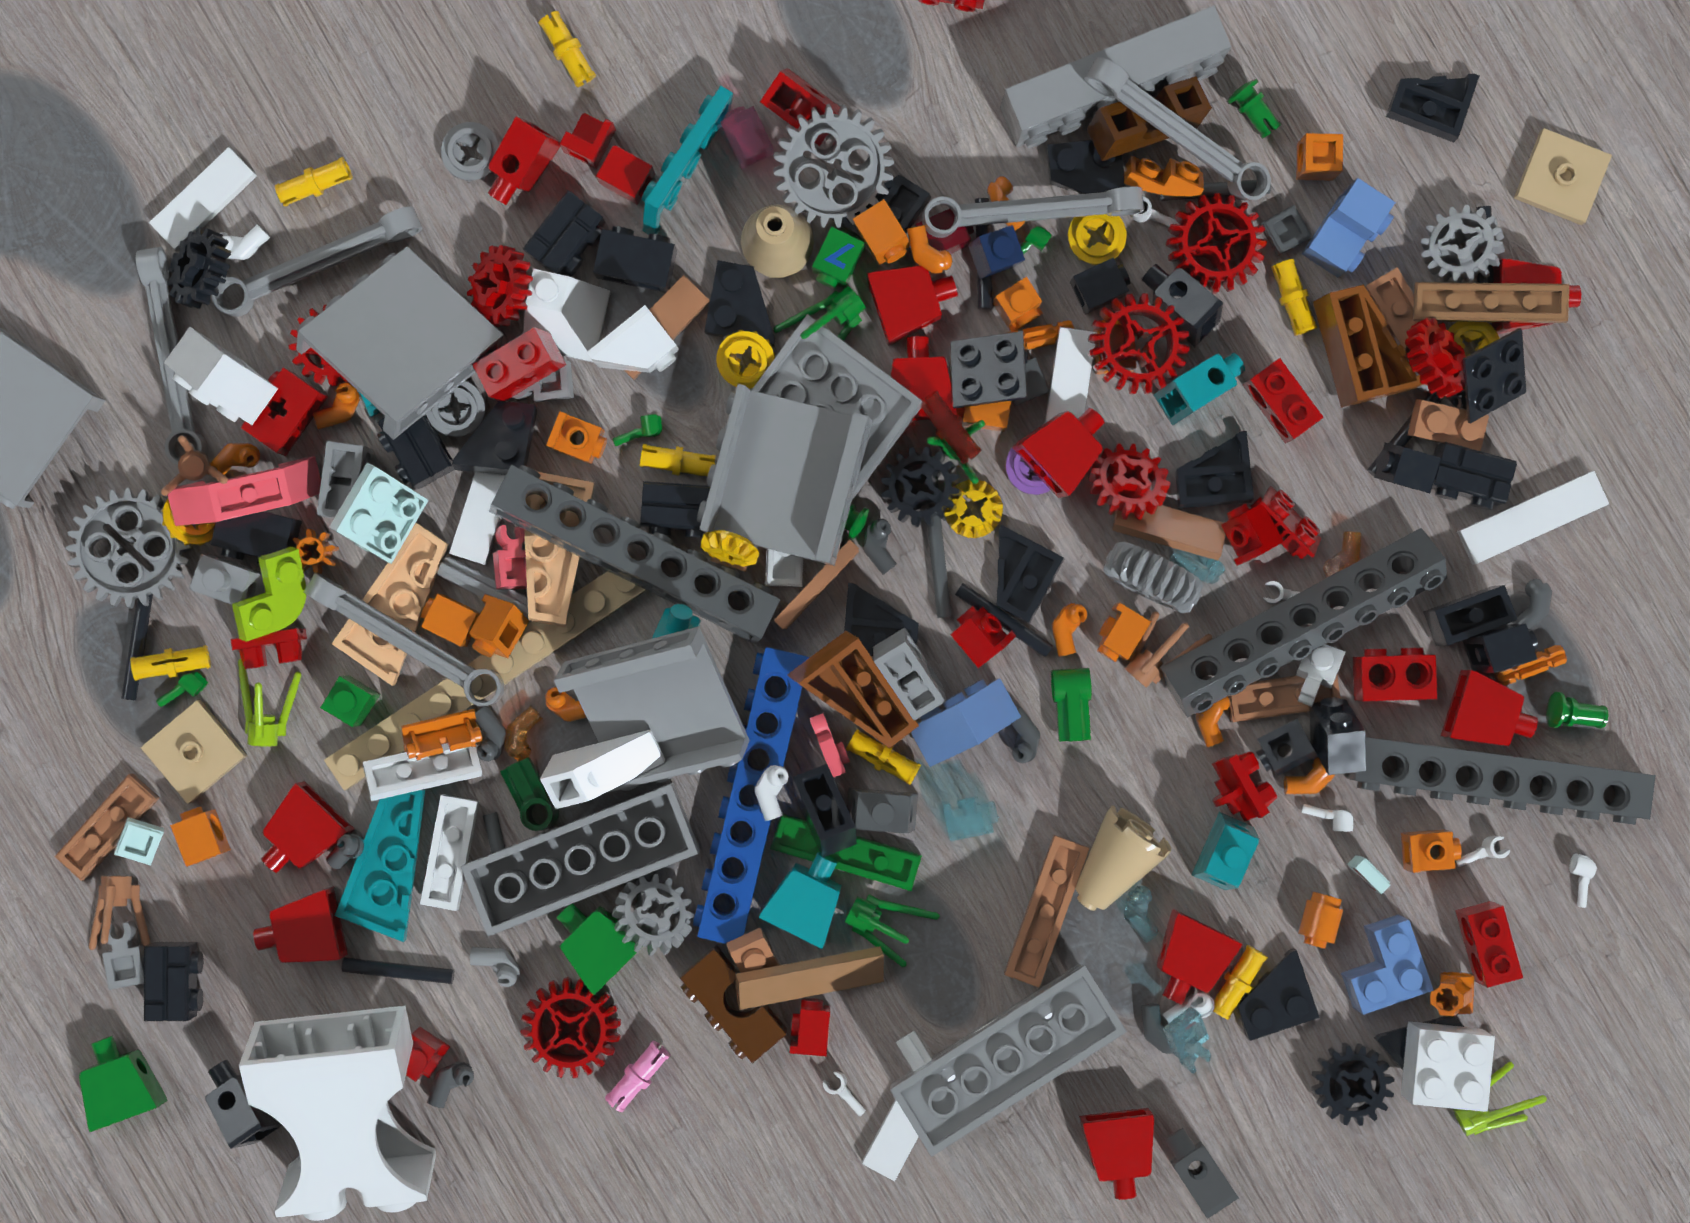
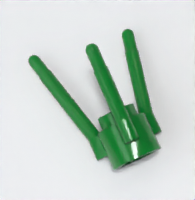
M847 286L840 293L835 290L826 299L776 325L773 331L779 333L802 321L807 314L811 316L827 307L828 312L811 324L800 336L802 339H806L830 320L834 319L840 325L846 321V325L837 336L844 341L852 329L862 321L859 314L866 307L856 292Z
M979 420L966 427L962 432L954 430L946 433L943 438L929 437L927 439L928 444L941 446V450L946 457L957 460L958 465L973 484L978 483L979 479L967 462L966 457L972 448L970 437L985 426L983 420Z
M870 894L866 900L857 896L845 923L853 926L851 931L861 935L875 947L880 946L882 952L901 967H906L907 962L871 932L877 929L904 944L909 942V938L880 922L879 919L882 912L876 908L934 920L940 918L939 913L880 900Z

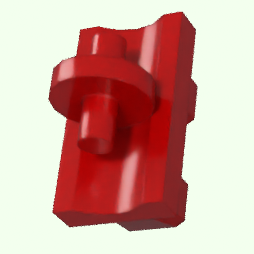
M294 628L276 631L247 642L239 638L230 640L232 650H239L244 669H254L268 666L265 646L276 645L279 664L301 661V640H306L307 635L305 628Z
M1250 751L1240 755L1235 754L1220 758L1212 763L1220 778L1214 782L1220 792L1219 795L1212 799L1215 807L1226 804L1232 815L1239 812L1244 821L1256 817L1262 818L1270 813L1267 807L1277 799V794L1272 785L1267 781L1255 786L1249 775L1259 769V762L1253 752Z

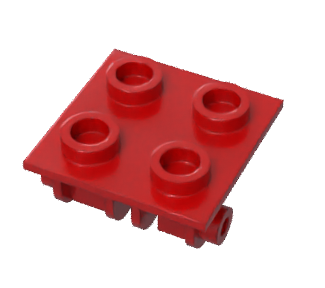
M1270 486L1264 497L1260 496L1250 507L1253 508L1261 504L1268 511L1272 520H1276L1274 522L1276 528L1280 525L1284 528L1280 532L1281 537L1283 538L1289 533L1281 544L1293 557L1297 555L1300 559H1303L1309 554L1313 558L1321 541V537L1318 535L1320 533L1319 528L1309 517L1301 518L1293 509L1295 506L1294 502L1283 490L1276 491Z

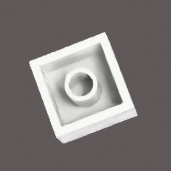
M192 327L188 328L164 362L175 372L172 377L174 381L189 390V393L206 405L210 403L217 407L216 410L233 422H236L240 417L253 425L278 390L277 387L243 360Z
M1408 1021L1401 1096L1413 1105L1488 1112L1495 1036L1480 1028Z

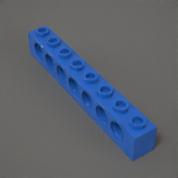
M770 647L765 648L764 654L757 652L752 674L759 675L756 690L749 688L744 710L750 711L747 726L743 725L750 741L743 759L730 766L727 782L733 783L731 796H723L718 818L725 819L722 834L714 833L710 854L716 855L714 868H706L701 890L708 891L705 906L697 905L693 926L699 927L697 935L699 938L726 944L743 936L745 933L771 820L765 821L759 803L754 805L744 803L740 797V790L745 785L756 786L764 770L773 765L784 767L802 692V686L788 677L787 674L810 657ZM772 676L781 677L786 683V692L781 697L774 698L766 692V682ZM769 712L776 716L778 726L774 732L763 733L759 730L757 719L760 714ZM760 748L768 753L769 764L767 767L756 769L750 765L748 757L752 750ZM737 821L747 822L752 828V836L744 841L736 839L732 834V825ZM735 857L741 860L744 870L740 875L730 876L724 871L723 862L727 858ZM722 893L731 895L735 901V908L729 912L718 910L715 906V897Z

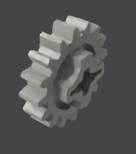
M1465 205L1463 212L1458 214L1454 207H1450V216L1447 218L1437 214L1438 225L1436 227L1432 225L1426 226V231L1430 238L1421 239L1422 247L1426 250L1421 253L1425 263H1430L1427 266L1432 275L1439 273L1442 283H1446L1450 277H1453L1454 283H1462L1463 278H1468L1470 283H1476L1475 275L1479 273L1488 278L1490 274L1487 267L1489 265H1500L1499 258L1495 254L1505 252L1503 242H1500L1504 235L1501 228H1496L1498 225L1496 218L1491 216L1486 219L1487 215L1483 208L1472 214L1470 205ZM1466 242V247L1460 249L1459 244ZM1450 263H1455V264H1457V265H1459V266H1453V265H1449V264H1450Z
M654 874L649 882L646 881L644 876L638 877L635 885L629 881L623 889L624 893L620 892L615 900L618 906L613 910L612 917L620 920L614 929L615 931H625L626 935L622 942L625 944L633 940L635 942V952H638L644 946L647 947L649 956H653L657 948H660L664 955L668 954L672 946L678 948L684 941L683 937H687L692 929L689 924L694 918V913L686 911L692 901L691 899L682 900L680 896L684 888L672 889V879L670 878L662 884L659 883L658 874ZM637 898L636 909L634 912H631L632 901ZM672 918H675V919H676L675 927H674V929L670 932V930H669V928L671 927L670 921H671Z

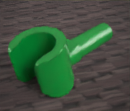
M1040 226L1034 227L1020 245L1023 255L1032 245L1042 251L1050 240L1051 233Z
M656 414L640 416L641 428L612 438L614 445L619 446L636 438L659 436L662 432L661 416Z
M198 672L186 674L180 678L178 685L158 698L156 702L160 707H163L183 694L185 690L192 697H195L208 685V681Z

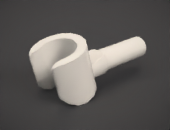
M1143 196V205L1147 207V211L1143 214L1131 215L1133 220L1137 222H1145L1150 219L1168 227L1171 224L1180 225L1175 219L1152 209L1150 200Z
M1270 581L1265 585L1277 587L1280 592L1279 597L1276 599L1263 597V599L1267 603L1275 604L1281 599L1287 600L1300 592L1283 589L1279 582Z
M1303 804L1301 813L1324 819H1333V831H1353V816L1347 810H1326Z
M1486 837L1480 848L1461 856L1460 860H1455L1457 867L1485 857L1505 858L1509 855L1510 850L1494 851L1495 842L1504 839V837Z
M1575 853L1570 860L1569 871L1570 873L1580 875L1578 880L1577 906L1585 908L1587 907L1588 884L1590 879L1594 877L1597 867L1589 857Z
M834 1071V1074L841 1080L839 1089H833L826 1080L823 1081L825 1091L830 1094H838L858 1116L864 1114L866 1110L846 1087L847 1079L842 1072Z

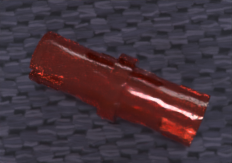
M938 390L931 393L932 396L928 395L922 400L923 403L920 408L923 409L938 429L936 432L937 436L940 439L944 438L959 457L960 462L965 464L969 461L968 458L970 460L973 459L982 449L963 427L964 420L961 416L954 415L940 396Z

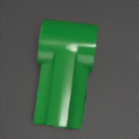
M1089 668L1051 670V690L1053 702L1056 703L1058 741L1091 740L1089 701H1091L1092 686Z

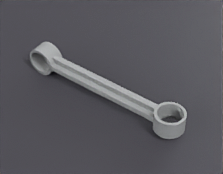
M1102 57L1095 59L1084 78L1091 88L1107 97L1117 99L1227 179L1228 190L1236 199L1242 201L1258 200L1266 195L1270 188L1271 177L1264 165L1257 162L1242 163L1130 81L1128 73L1122 67ZM1247 168L1253 170L1257 178V186L1250 195L1246 194L1241 187V176Z
M1122 187L1100 193L959 205L955 200L942 196L933 199L926 206L922 214V224L925 225L926 231L930 235L944 238L951 235L957 227L1104 214H1107V216L1133 215L1144 211L1142 188ZM945 205L953 211L955 217L950 229L942 230L932 225L928 213L934 206Z
M411 206L391 211L381 217L380 222L243 281L235 277H226L225 284L219 283L218 296L212 295V301L215 307L223 313L234 317L243 316L252 309L255 299L385 243L399 242L418 234L423 228L416 211ZM238 284L244 291V300L238 308L227 309L222 301L223 292L228 286Z
M154 247L136 252V266L140 280L146 288L172 433L165 442V453L171 462L178 465L179 458L175 453V444L179 436H185L186 434L192 436L197 442L198 450L206 455L208 446L205 438L194 430L187 389L172 379L175 372L164 364L178 344V337L167 281L170 279L168 259L162 247Z
M315 572L303 591L315 601L341 613L463 687L466 698L472 704L489 706L501 699L504 693V682L496 671L491 669H474L352 595L344 587L331 579ZM481 674H489L496 682L495 696L488 701L476 699L471 690L472 681Z

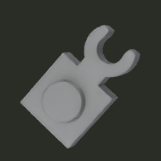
M564 360L566 363L564 367L512 398L523 400L528 398L532 392L534 393V401L537 402L574 398L571 362Z
M133 921L123 923V937L115 934L113 924L110 926L107 943L112 945V951L102 953L109 990L144 983V946L132 945V939L136 934V927Z

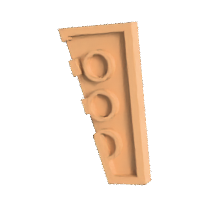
M538 472L541 475L539 479L551 485L554 482L561 483L574 491L573 496L585 502L588 499H592L594 482ZM532 494L525 499L531 509L540 510L546 506L545 500L540 495ZM565 511L559 515L561 522L565 526L574 527L579 524V518L574 512ZM524 529L529 621L566 627L580 557Z
M415 523L392 564L387 563L362 601L416 632L421 619V612L429 598L437 577L439 565L445 556L449 544L421 524ZM348 619L332 642V645L391 686H395L407 653L351 619Z

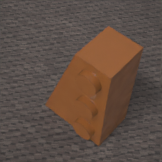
M1364 285L1330 292L1313 301L1341 408L1406 392L1425 385L1419 382L1420 375H1416L1405 357L1406 351L1401 344L1397 345L1386 327L1388 325L1386 319Z
M844 631L787 674L788 677L888 748H891L919 726L912 719L859 638L847 631Z

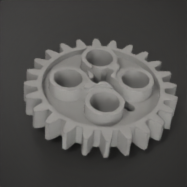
M827 104L825 115L820 116L815 107H812V119L808 121L799 114L800 127L798 129L791 125L786 126L791 136L790 140L785 138L778 139L779 145L785 149V152H775L773 155L775 160L783 163V165L773 168L774 175L784 177L776 183L777 190H789L783 197L784 203L796 201L793 210L797 214L801 213L804 209L807 210L806 220L808 223L818 215L820 216L822 227L826 226L829 218H834L837 228H840L842 217L847 216L853 225L855 213L866 211V206L869 203L874 206L879 202L876 197L877 193L886 195L889 193L887 187L882 184V181L893 180L892 173L884 170V168L893 165L894 160L892 157L883 156V154L892 149L889 142L878 143L885 135L884 131L878 129L871 132L875 123L873 118L870 117L861 123L862 113L859 109L849 117L846 105L842 104L838 114H833L830 104ZM822 133L833 135L835 141L832 147L826 150L818 149L814 145L818 135ZM855 149H864L868 152L867 160L861 165H852L848 161L849 155ZM804 151H810L817 157L832 164L835 159H839V164L843 170L861 175L864 179L861 182L856 181L838 169H834L830 174L825 163L807 158L803 153ZM812 167L818 170V178L808 184L800 181L798 178L799 173L804 168ZM839 183H847L852 186V191L848 197L839 199L832 195L834 187Z
M130 488L125 489L123 498H120L114 490H110V501L105 502L97 495L95 497L98 506L96 509H92L87 505L83 506L84 511L88 515L86 519L73 518L80 526L79 531L67 532L69 536L76 540V544L66 546L65 550L77 556L67 563L70 567L81 568L73 576L74 579L77 581L88 579L83 588L87 593L99 588L96 599L101 602L110 594V603L114 607L119 605L122 598L125 599L128 608L134 607L135 598H139L144 606H149V595L151 594L159 600H163L161 588L165 586L174 591L176 588L171 579L173 577L185 578L183 573L178 570L179 565H190L191 562L182 556V552L192 550V546L190 544L184 546L182 541L177 538H171L167 527L162 525L163 512L161 511L162 508H160L162 498L156 495L149 502L148 492L144 489L140 491L137 498H134ZM127 514H136L138 516L137 526L131 531H122L120 526L121 519ZM106 525L112 526L125 540L131 544L134 543V548L154 566V570L149 572L136 558L127 552L124 553L126 551L124 547L104 530V527ZM154 539H163L166 545L164 552L156 557L149 556L147 551L149 543ZM100 540H109L111 543L109 554L101 558L95 557L93 552L95 544ZM128 565H136L139 571L136 580L132 583H123L121 580L123 568Z

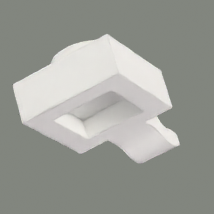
M1324 644L1301 660L1296 676L1306 680L1301 689L1298 702L1312 707L1320 685L1332 688L1346 653L1345 651Z

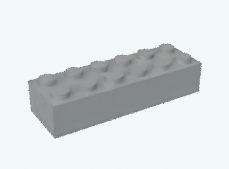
M1214 5L1006 88L1000 109L1016 148L1025 144L1027 148H1033L1048 140L1047 135L1060 131L1061 135H1065L1079 129L1082 126L1080 122L1094 117L1099 108L1119 102L1115 98H1110L1097 92L1084 80L1097 57L1108 59L1122 67L1128 73V79L1150 95L1162 90L1164 86L1194 76L1199 81L1218 72L1217 67L1224 62V58L1229 52L1231 45Z
M671 782L462 865L461 869L486 934L491 936L699 853L700 848L675 784Z

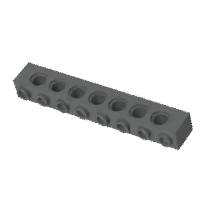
M513 465L510 466L491 503L490 513L674 604H684L694 614L754 644L762 639L780 601L779 598L773 596L774 591L760 583L754 582L751 585L741 580V575L729 567L721 566L719 569L707 563L708 558L695 550L688 549L685 552L673 546L675 542L663 534L654 533V535H651L641 530V525L629 517L621 516L619 519L607 513L608 508L595 500L588 499L585 502L573 496L574 491L561 483L554 482L551 485L539 479L541 475L527 466L521 465L519 468ZM537 494L545 500L546 506L543 509L534 510L527 505L525 499L529 495ZM565 511L574 512L579 518V524L574 527L565 526L561 522L559 515ZM597 528H606L611 532L613 541L602 544L595 539L593 531ZM633 544L640 545L646 552V558L640 561L632 559L628 555L627 547ZM664 561L674 562L679 568V575L677 577L666 576L661 570V563ZM703 577L709 580L712 585V592L709 594L698 592L694 585L695 579ZM728 595H740L745 602L744 610L737 611L732 609L728 604Z
M1420 528L1161 666L1166 686L1187 718L1195 713L1205 712L1219 700L1242 692L1247 685L1261 678H1268L1274 675L1279 668L1294 660L1306 658L1313 650L1326 643L1338 641L1350 630L1373 622L1378 615L1392 608H1399L1405 605L1410 598L1421 592L1437 588L1444 580L1448 579L1446 558L1424 530ZM1401 572H1410L1408 574H1399ZM1369 589H1377L1373 592H1366ZM1338 606H1343V607H1344V608L1338 609V610L1333 609V608L1338 607ZM1303 624H1312L1308 627H1300ZM1272 641H1280V642H1278L1277 644H1273V645H1269V644H1268L1269 642H1272ZM1246 658L1243 662H1235L1238 659ZM1210 675L1214 676V677L1211 678V679L1202 680V679H1203L1204 677H1206V676H1210Z
M1365 737L1366 771L1347 773L1346 778L1357 781V788L1379 791L1380 784L1394 786L1393 793L1416 796L1417 789L1431 791L1430 798L1453 801V794L1467 795V803L1489 805L1490 799L1504 800L1503 807L1526 810L1528 803L1540 805V812L1563 815V808L1577 810L1576 817L1599 820L1600 813L1613 815V822L1636 825L1637 818L1650 820L1656 775ZM1392 756L1396 760L1397 768L1392 775L1386 776L1382 770V764L1387 757ZM1429 761L1433 766V774L1428 780L1423 781L1419 775V768L1424 762ZM1466 766L1470 774L1469 780L1466 784L1460 786L1456 781V773L1460 767ZM1502 771L1505 774L1506 783L1502 789L1496 790L1493 786V777L1497 772ZM1535 776H1539L1542 780V789L1538 794L1533 795L1529 785ZM1575 781L1578 784L1579 791L1577 796L1570 800L1566 789L1570 782ZM1608 786H1612L1615 791V798L1607 805L1603 799V793Z

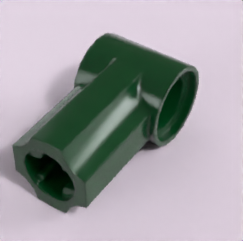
M527 757L500 771L520 811L522 824L532 831H541L553 827L559 819V809H555L531 758ZM538 803L544 805L548 812L547 819L543 824L536 823L532 818V809Z

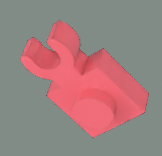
M501 525L496 529L495 537L502 550H497L493 553L496 590L527 589L526 552L522 550V543L525 541V531L519 526L515 527V539H511L507 535L506 525Z
M824 713L811 717L810 722L832 776L836 777L846 773L844 764L849 763L850 760L843 742L835 743Z

